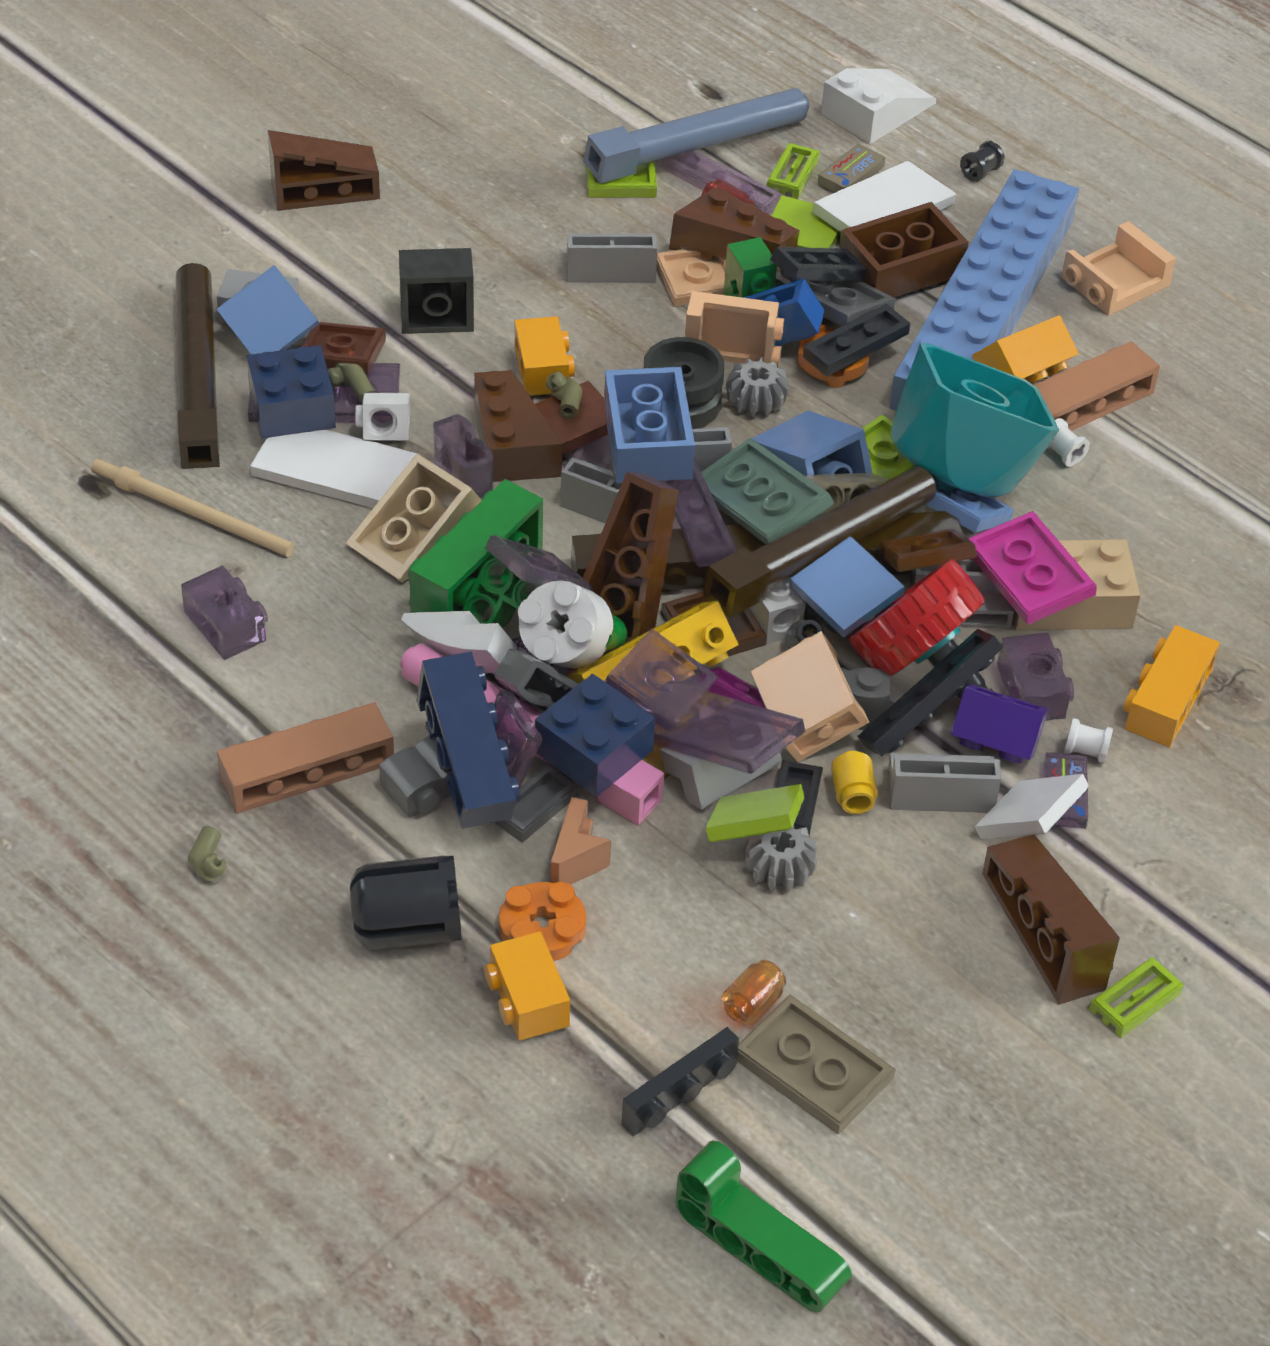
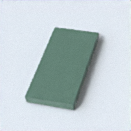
M752 438L747 439L690 480L696 492L765 544L808 523L834 504L827 491Z

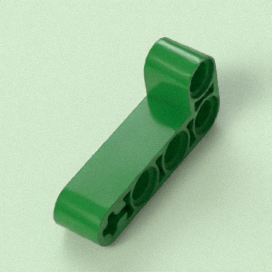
M490 559L482 567L464 604L463 611H470L480 624L498 623L503 628L511 621L521 602L526 600L537 586L539 587L555 580L518 559ZM505 567L509 572V580L506 585L503 584L501 578ZM487 603L490 604L492 609V614L489 620H487L484 615V609ZM613 614L612 635H609L605 652H611L624 645L627 638V629L624 623Z
M709 1141L678 1174L675 1202L679 1213L690 1225L803 1307L813 1312H821L851 1278L852 1273L848 1263L836 1251L739 1183L741 1165L737 1156L721 1142Z

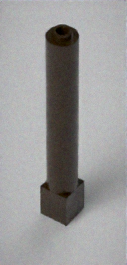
M189 263L181 266L175 275L179 391L178 434L182 469L220 467L212 276L210 270L204 265Z
M914 466L753 552L743 547L709 565L703 595L711 602L718 601L723 613L729 618L736 616L765 600L767 589L799 573L851 536L855 541H858L932 501L936 494V484L933 476L924 468Z

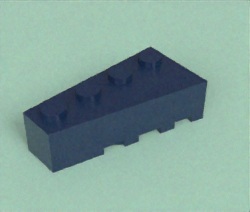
M472 651L423 660L416 699L420 712L426 711L427 722L425 727L429 738L437 737L436 750L440 769L443 771L450 770L451 774L447 775V788L462 829L512 819L515 803L520 801L517 779L515 776L509 777L506 764L509 763L506 742L504 739L498 740L495 727L498 726L495 706L493 702L487 703L484 691L487 689L485 672L482 666L476 667Z

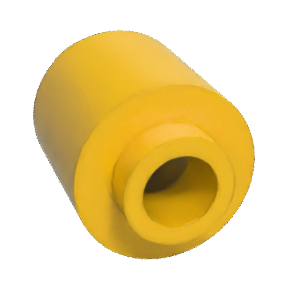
M847 751L836 757L831 764V772L837 802L845 812L850 814L868 812L874 807L878 796L871 758L867 754L858 751Z

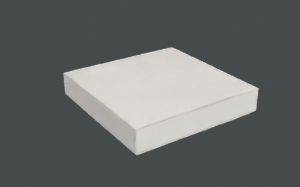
M1083 774L1018 781L979 821L975 829L981 839L1045 834L1087 790L1089 785Z

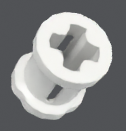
M1058 418L1055 422L1059 432L1046 449L1052 448L1062 457V462L1067 467H1072L1085 457L1089 450L1090 442L1085 437L1075 435L1068 429V423L1062 418Z
M1073 718L1064 754L1070 755L1072 752H1078L1096 757L1099 763L1104 764L1113 728L1107 726L1105 730L1082 725L1079 719Z

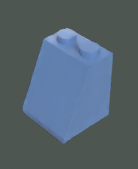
M806 411L752 438L804 476L872 473L864 429L811 411Z

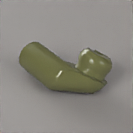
M338 363L335 365V368L328 369L332 387L337 388L340 385L351 387L360 402H363L364 393H375L366 374L359 365Z
M553 372L546 380V387L551 390V394L556 399L561 401L559 407L560 415L564 418L572 419L578 412L582 388L575 380L564 377L561 372Z
M204 826L201 829L188 854V862L199 878L208 882L219 880L226 870L225 859L223 858L219 861L217 858L218 854L213 853L221 839V833L212 826Z

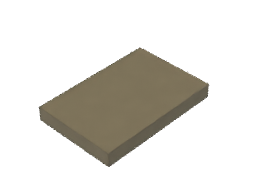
M791 994L765 1017L738 1046L737 1061L838 1135L894 1079L896 1071L894 1067Z

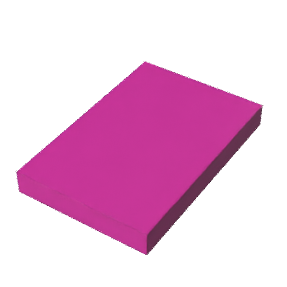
M1034 511L968 538L975 544L977 558L972 559L1027 625L1096 595L1097 585Z

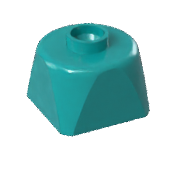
M920 343L896 410L891 428V438L896 449L915 466L924 468L933 476L934 480L940 482L938 488L951 493L954 489H961L981 496L1000 497L1010 494L1023 480L1059 432V428L1039 389L1027 380L930 343Z

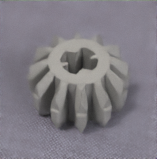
M762 357L756 362L746 358L744 364H734L733 370L729 373V377L726 380L729 405L737 407L739 414L749 412L752 417L756 414L768 417L771 411L780 412L781 406L786 401V397H788L789 390L785 370L777 368L776 362H763Z
M793 825L791 830L749 836L745 853H747L745 865L747 872L753 873L755 884L768 882L770 891L776 886H783L789 893L793 883L804 887L808 876L813 875V871L816 870V840L809 838L807 827L796 830Z

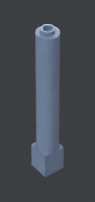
M792 88L628 132L622 126L588 135L583 162L600 183L635 174L638 165L803 121L809 110V101L806 95L798 88Z

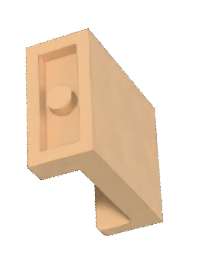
M1127 221L1118 226L1114 243L1085 257H1082L1073 249L1067 251L1061 278L1109 316L1170 286L1176 258L1131 222Z
M692 291L686 314L685 337H692L709 343L720 352L724 361L744 364L746 358L756 362L762 357L763 362H776L777 368H779L782 346H775V340L782 339L784 318H778V302Z
M822 631L802 640L799 644L782 654L770 658L764 664L751 671L770 717L773 718L774 727L781 743L797 762L806 759L870 723L865 711L855 700L837 661L838 654Z

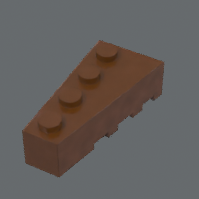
M627 472L579 585L601 597L608 605L611 614L618 617L624 623L627 629L625 644L656 627L679 493L678 489L651 476Z
M1027 835L987 847L982 874L1058 1005L1105 991L1110 973L1113 970V962L1120 939L1118 934L1035 835Z

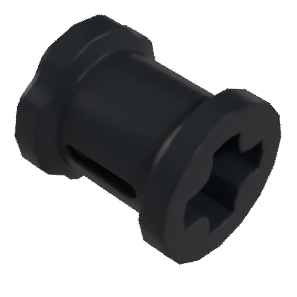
M991 140L985 141L979 146V150L968 152L961 157L960 168L967 179L979 182L986 176L988 171L997 170L1003 166L1005 155L998 144ZM993 154L994 158L988 160V157ZM973 163H977L976 166H974L973 168H971V165H972Z

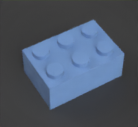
M681 367L605 370L604 409L615 482L622 483L627 472L646 474L659 481L693 479L695 442Z

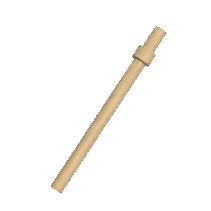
M99 458L92 464L91 471L115 482V486L129 493L133 491L139 492L283 556L290 557L294 551L295 545L293 542L141 477L140 472L127 466L120 468Z

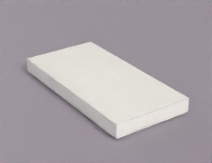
M906 161L815 201L812 212L841 232L843 229L928 202H932L939 210L955 204L957 194L911 162Z
M319 430L267 438L250 465L251 476L374 508L417 453L330 430Z

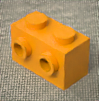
M558 316L514 320V348L522 386L529 396L551 394V390L546 387V380L553 372H561L564 377L575 376L573 355L566 354L569 352L567 330L561 331Z
M541 931L490 945V964L484 965L486 980L491 991L498 990L501 997L498 1004L502 1020L506 1026L512 1024L518 1041L570 1027V998Z

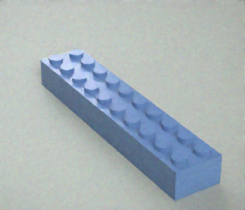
M1013 170L897 369L893 379L890 409L897 410L920 343H930L973 360L971 355L1012 334L1073 222L1079 188L1067 185L1061 181H1053L1036 176L1030 172Z

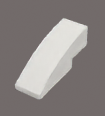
M470 611L404 613L401 619L421 643L428 645L445 656L472 651L476 667L482 666L485 673H495L509 649H517L515 643L498 623L480 624Z

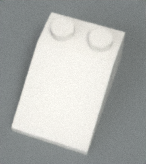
M846 68L824 81L821 114L871 144L936 104V98L888 69Z

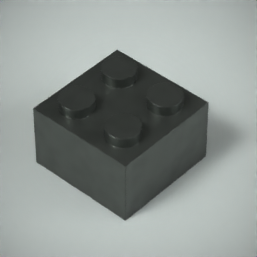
M471 248L399 250L402 334L474 332V275Z

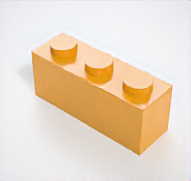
M1058 315L997 340L971 356L974 361L1034 384L1067 369L1069 366L1066 361L1079 353L1061 316Z
M1177 625L1174 626L1167 639L1161 637L1153 653L1152 659L1155 660L1154 663L1150 664L1147 662L1138 680L1140 688L1138 690L1132 688L1124 703L1123 711L1128 713L1125 730L1170 748L1213 670L1220 642Z

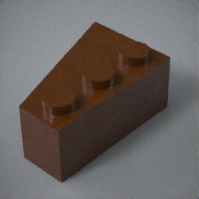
M268 130L271 185L277 211L380 199L379 170L372 146Z
M714 187L674 213L669 249L675 251L681 250V247L701 252V259L711 261L712 256L726 259L727 244L761 237L770 253L773 254L776 247H797L800 230L788 225L782 219L775 218L759 210L755 205L748 204L730 195L727 191Z
M512 370L474 373V407L487 483L502 482L504 479L515 481L561 477L563 443Z

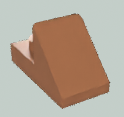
M571 797L551 859L550 883L566 882L571 885L610 865L611 840L592 836L594 820L587 818L588 800Z

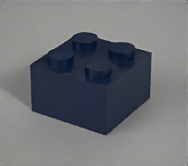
M321 345L247 355L249 389L261 439L336 428L334 393Z
M591 674L535 719L534 752L597 797L653 751L655 717L599 677Z

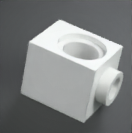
M364 393L363 405H356V428H363V440H409V393ZM384 410L389 412L393 418L389 422L380 423L374 419L373 414L376 411Z
M790 577L767 589L765 600L750 607V610L767 635L766 645L786 639L789 627L794 622L804 619L806 601L790 587Z

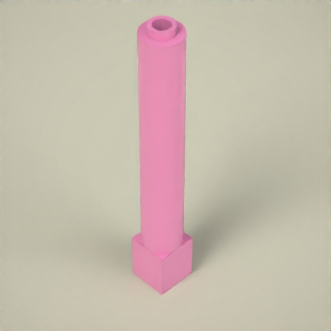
M424 643L410 647L401 659L402 677L418 687L422 661L444 657L445 655ZM486 680L487 689L484 691L487 703L493 702L497 712L498 726L495 727L496 733L547 762L534 752L535 719L543 712ZM641 760L598 796V802L639 825L663 800L664 772Z

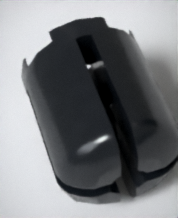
M454 855L366 863L356 869L350 881L352 920L355 937L365 948L379 951L453 943V941L462 940Z

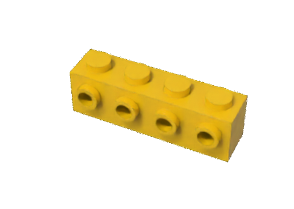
M702 602L601 656L594 663L568 674V677L580 684L591 674H594L631 701L638 700L639 704L659 696L661 694L659 688L667 683L672 682L673 685H677L689 680L695 675L693 669L705 663L706 667L722 662L728 658L726 651L734 648L738 643L719 602Z

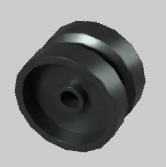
M673 337L661 340L650 347L644 356L643 369L681 367L692 429L703 427L716 419L722 406V386L724 381V359L720 352L709 343L692 337Z

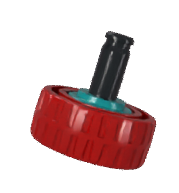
M949 559L914 584L901 597L889 604L850 637V644L867 667L881 669L890 677L900 672L913 661L918 665L928 659L932 666L935 667L958 646L953 640L960 632L958 626L985 602L984 596L955 560ZM976 672L965 682L963 690L956 696L962 700L965 687L970 684L993 690L986 686L984 678L979 672Z

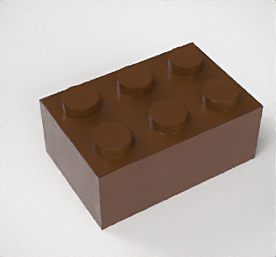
M928 202L841 230L839 248H846L868 268L862 282L895 298L950 280L967 251L969 242L932 202Z

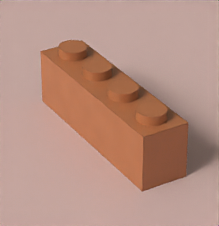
M1130 341L1117 348H1112L1095 358L1085 360L1066 371L1056 373L1050 378L1034 384V386L1039 389L1054 420L1062 418L1068 423V429L1072 431L1153 394L1160 365L1135 343Z
M376 702L218 750L219 776L236 814L377 770L383 761L394 754V738Z

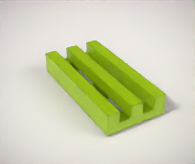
M788 143L767 180L766 191L773 192L775 188H778L780 195L785 196L789 191L792 192V198L799 199L819 162L820 151ZM797 153L798 156L793 162L784 180L780 179L793 154ZM809 156L801 173L799 174L796 182L794 183L793 181L796 175L798 174L802 164L804 163L806 157Z
M1151 957L1091 1000L1089 1010L1094 1015L1100 1013L1103 1016L1102 1022L1107 1027L1111 1024L1115 1026L1114 1033L1122 1038L1182 994L1184 984L1155 958ZM1155 973L1157 975L1156 978L1134 991L1130 997L1115 1008L1110 1006V1004L1151 974ZM1168 984L1165 988H1163V989H1162L1161 991H1159L1157 994H1155L1154 996H1152L1150 999H1148V1000H1147L1146 1002H1144L1142 1005H1140L1139 1007H1137L1135 1010H1133V1011H1132L1131 1013H1129L1127 1016H1125L1124 1018L1122 1017V1016H1124L1126 1013H1128L1130 1010H1132L1134 1007H1136V1006L1139 1005L1141 1002H1143L1145 999H1147L1149 996H1151V995L1154 994L1156 991H1158L1160 988H1162L1164 985Z

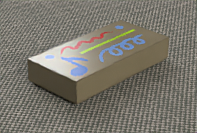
M858 143L818 175V185L836 193L876 174L884 167L885 156Z

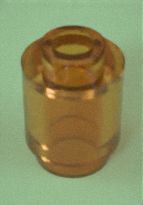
M760 960L758 963L750 964L722 994L726 1014L737 1023L748 1025L757 1023L782 996L783 987L786 985V978L778 966L768 960Z

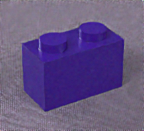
M970 684L965 687L951 735L960 737L959 744L965 747L982 751L983 747L987 746L1000 750L998 756L1002 759L1022 763L1023 758L1031 760L1034 757L1049 709Z

